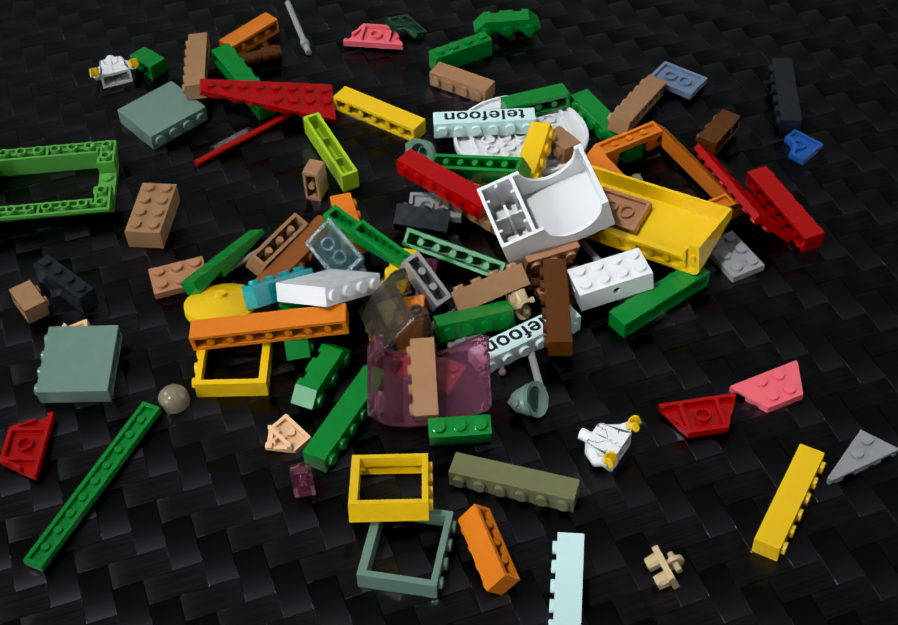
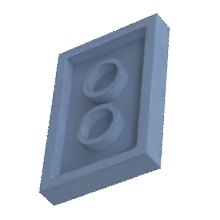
M664 61L651 74L667 81L665 90L689 100L707 83V77Z

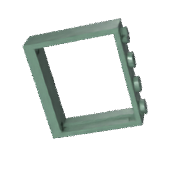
M433 509L429 510V521H412L443 526L431 580L371 571L384 522H371L356 574L358 587L437 598L439 589L444 587L445 577H442L443 571L448 570L449 558L447 553L452 552L453 547L451 535L456 533L457 521H454L453 511Z

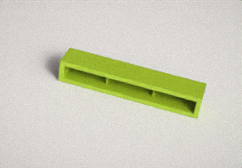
M319 112L304 116L303 122L306 135L343 192L360 187L358 170Z

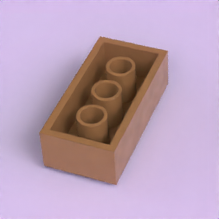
M142 183L125 229L129 247H165L180 203L177 184Z

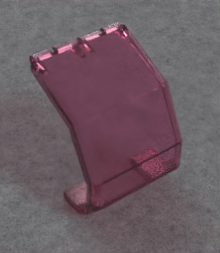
M375 334L369 341L367 348L368 416L386 426L401 428L428 427V421L415 422L414 416H410L409 404L413 403V396H409L408 384H412V377H408L407 365H411V358H407V352L387 350L383 347V335ZM477 335L444 350H436L439 418L478 415L488 411L492 406V392L490 391L491 372L489 371L490 353H488L490 350L489 336Z

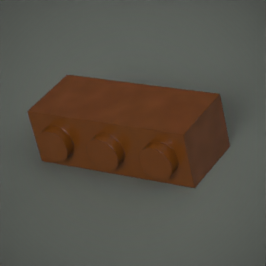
M722 109L714 116L710 123L706 124L704 130L697 134L695 141L715 156L739 130L741 116Z

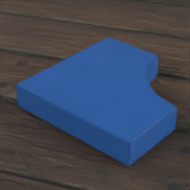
M796 129L784 139V142L791 149L788 158L801 165L805 164L823 148V143Z

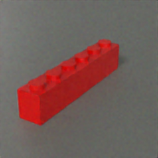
M409 149L397 159V173L401 176L406 177L415 184L420 185L429 192L436 194L443 200L450 202L457 208L466 211L480 220L487 214L477 192V189L480 188L479 186L412 149Z
M767 166L748 171L745 185L773 218L784 227L783 230L792 235V240L799 249L805 252L822 246L825 232L784 187L783 183L775 177L774 173Z

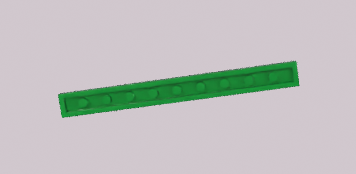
M144 401L140 404L23 559L25 565L44 572L161 414L160 407Z

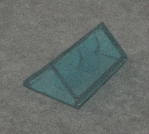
M328 218L304 243L326 270L360 271L365 257L331 218Z

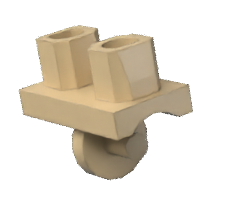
M525 288L505 294L506 299L514 310L516 318L527 320L531 315V308L527 304L535 302L534 297H528Z
M658 545L652 547L654 553L646 557L644 561L650 572L662 567L663 571L653 576L658 588L661 590L671 585L675 590L680 587L671 570H675L677 574L683 571L681 568L685 562L683 556L679 554L674 555L671 551L667 553L668 559L666 560Z

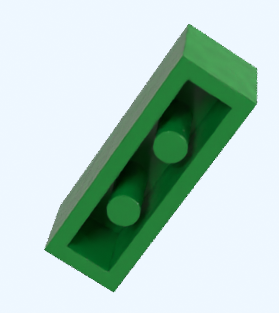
M490 414L428 418L430 446L492 442Z

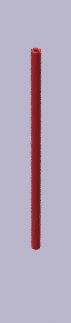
M282 114L194 160V163L198 167L296 114Z

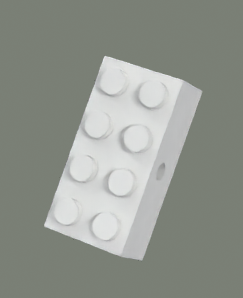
M639 247L567 270L569 288L581 311L654 289L653 272Z

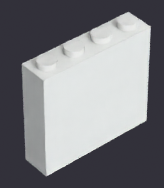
M328 269L276 282L277 301L329 307L381 292L380 273Z

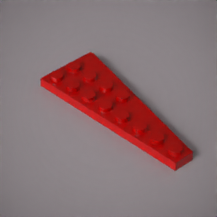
M200 78V95L215 99L226 98L234 103H237V101L248 103V106L252 107L253 104L263 106L266 110L284 114L295 113L299 117L319 112L324 120L331 121V124L336 123L331 84Z
M698 143L694 148L698 153L697 157L702 162H705L704 166L712 171L711 174L719 180L718 182L724 188H728L726 192L735 197L734 201L739 206H743L742 211L751 216L749 219L757 226L761 224V227L767 233L773 232L789 243L793 238L792 235L784 231V227L773 219V216L763 208L760 202L747 189L744 190L740 185L741 183L730 175L731 173L721 165V162L709 150Z

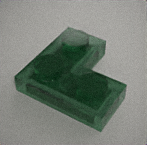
M407 14L387 17L384 22L390 30L394 32L406 30L415 39L425 37L428 32Z

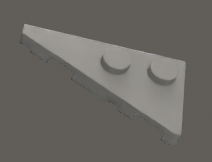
M860 430L828 476L826 483L829 485L842 481L844 476L851 473L857 474L867 469L870 465L880 463L881 459L889 455L893 457L897 454L898 448Z

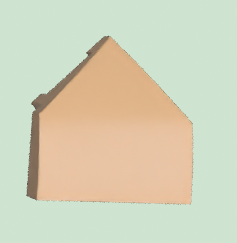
M285 414L273 425H268L269 432L265 449L277 452L298 453L307 446L312 438L291 417Z

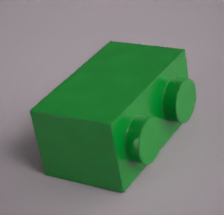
M145 46L130 55V59L137 57L140 66H137L135 70L152 80L167 72L165 58Z

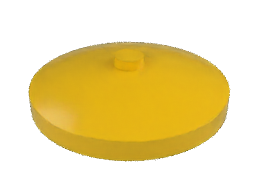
M236 283L207 286L201 294H191L184 302V313L189 322L191 320L258 313L260 308L247 309L241 288L246 285Z

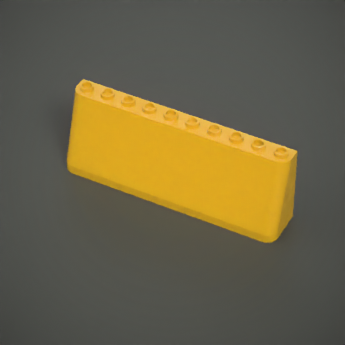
M591 165L602 188L606 187L650 201L652 208L636 234L610 226L585 238L625 252L639 247L645 259L692 275H696L701 271L732 218V208Z

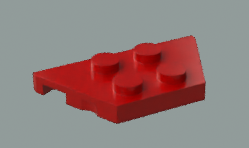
M736 393L659 404L658 410L687 438L726 433L729 430Z
M54 412L47 413L48 417L37 421L35 418H32L24 423L10 426L0 455L1 465L33 480H38L55 421Z

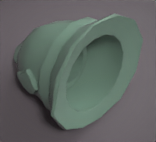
M411 139L405 143V152L412 149L432 160L435 153L438 154L435 146L430 141Z
M532 381L516 389L511 394L507 404L517 413L540 418L545 415L548 409L549 396L545 386L540 381Z

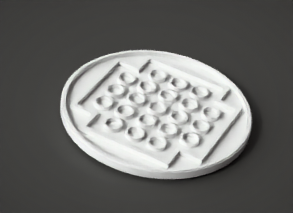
M503 96L483 101L467 111L501 109V97ZM569 107L535 115L536 122L551 123L553 128L560 125L581 142V146L584 152H586L589 142L588 127L575 110ZM527 134L453 137L455 150L460 155L520 157ZM550 153L547 157L546 168L543 169L542 177L559 171L565 164Z

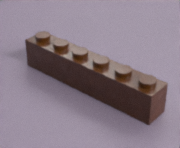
M566 258L543 259V267H539V278H543V280H540V292H544V294H541V305H545V307H542V319H546V321H543V333H547V336H543L544 348H548V356L572 355L573 340Z

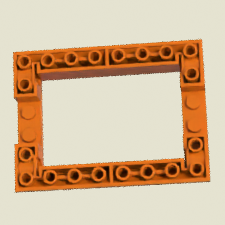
M654 121L596 143L586 154L591 165L623 174L616 166L619 153L643 144V149L646 152L661 145L712 197V199L707 201L732 208L731 220L746 214L742 211L743 206H739L734 201L735 197L726 192L727 188H724L718 182L719 180L665 127Z

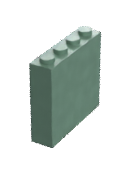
M172 81L117 110L120 122L153 150L208 120L206 107L196 99L187 100V96L183 94L182 88Z
M119 326L49 327L48 333L44 336L45 348L41 352L42 363L37 371L38 382L34 385V393L38 396L40 402H112L123 337Z

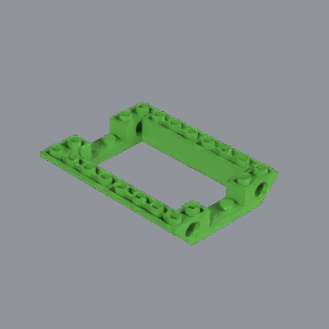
M105 140L0 150V177L98 168L100 173L99 184L94 186L93 189L94 202L93 198L0 206V222L115 212L119 175L117 141Z

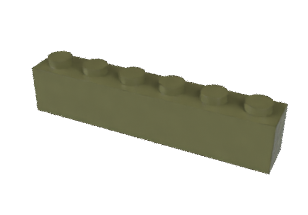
M458 452L455 453L449 469V484L455 487L494 494L498 497H507L519 502H529L541 507H551L560 511L574 512L579 494L580 479Z

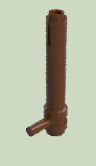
M263 42V47L260 50L240 54L239 57H242L248 66L260 62L267 63L270 60H279L282 57V52L279 45L269 46L267 42ZM213 61L209 62V75L221 72Z

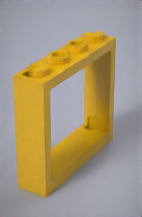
M275 342L263 343L259 378L204 380L208 350L197 351L198 362L194 363L195 377L192 378V388H195L197 397L269 396Z
M428 453L352 455L348 498L349 523L429 521V510H433L432 462H428ZM422 473V499L360 500L361 475Z

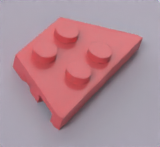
M363 23L357 30L351 33L352 36L349 39L345 38L343 40L344 46L403 50V43L400 42L394 25Z
M795 360L731 385L729 392L745 397L746 402L756 405L766 413L802 400L803 389L798 362Z

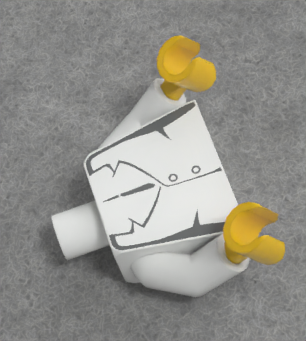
M108 55L106 59L99 61V67L90 68L89 73L90 78L93 77L95 80H101L103 88L133 82L131 72H134L137 66L140 65L137 57L124 60L122 56L114 57L113 55Z
M633 415L628 419V422L621 424L598 423L593 432L582 428L578 439L586 442L585 455L594 467H604L612 472L630 446L631 431L638 432L640 430L639 424H642V421L638 415Z

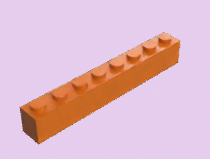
M340 303L329 307L314 306L191 320L189 340L193 350L199 351L349 334V313L346 303Z

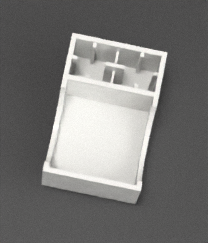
M581 144L573 146L574 152L570 161L559 171L549 176L532 179L523 177L516 171L477 189L509 264L516 261L517 264L522 263L523 265L524 258L527 255L578 241L615 225L609 201Z

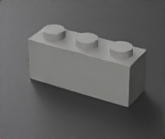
M419 251L403 260L400 269L419 295L425 294L432 313L448 303L452 297Z

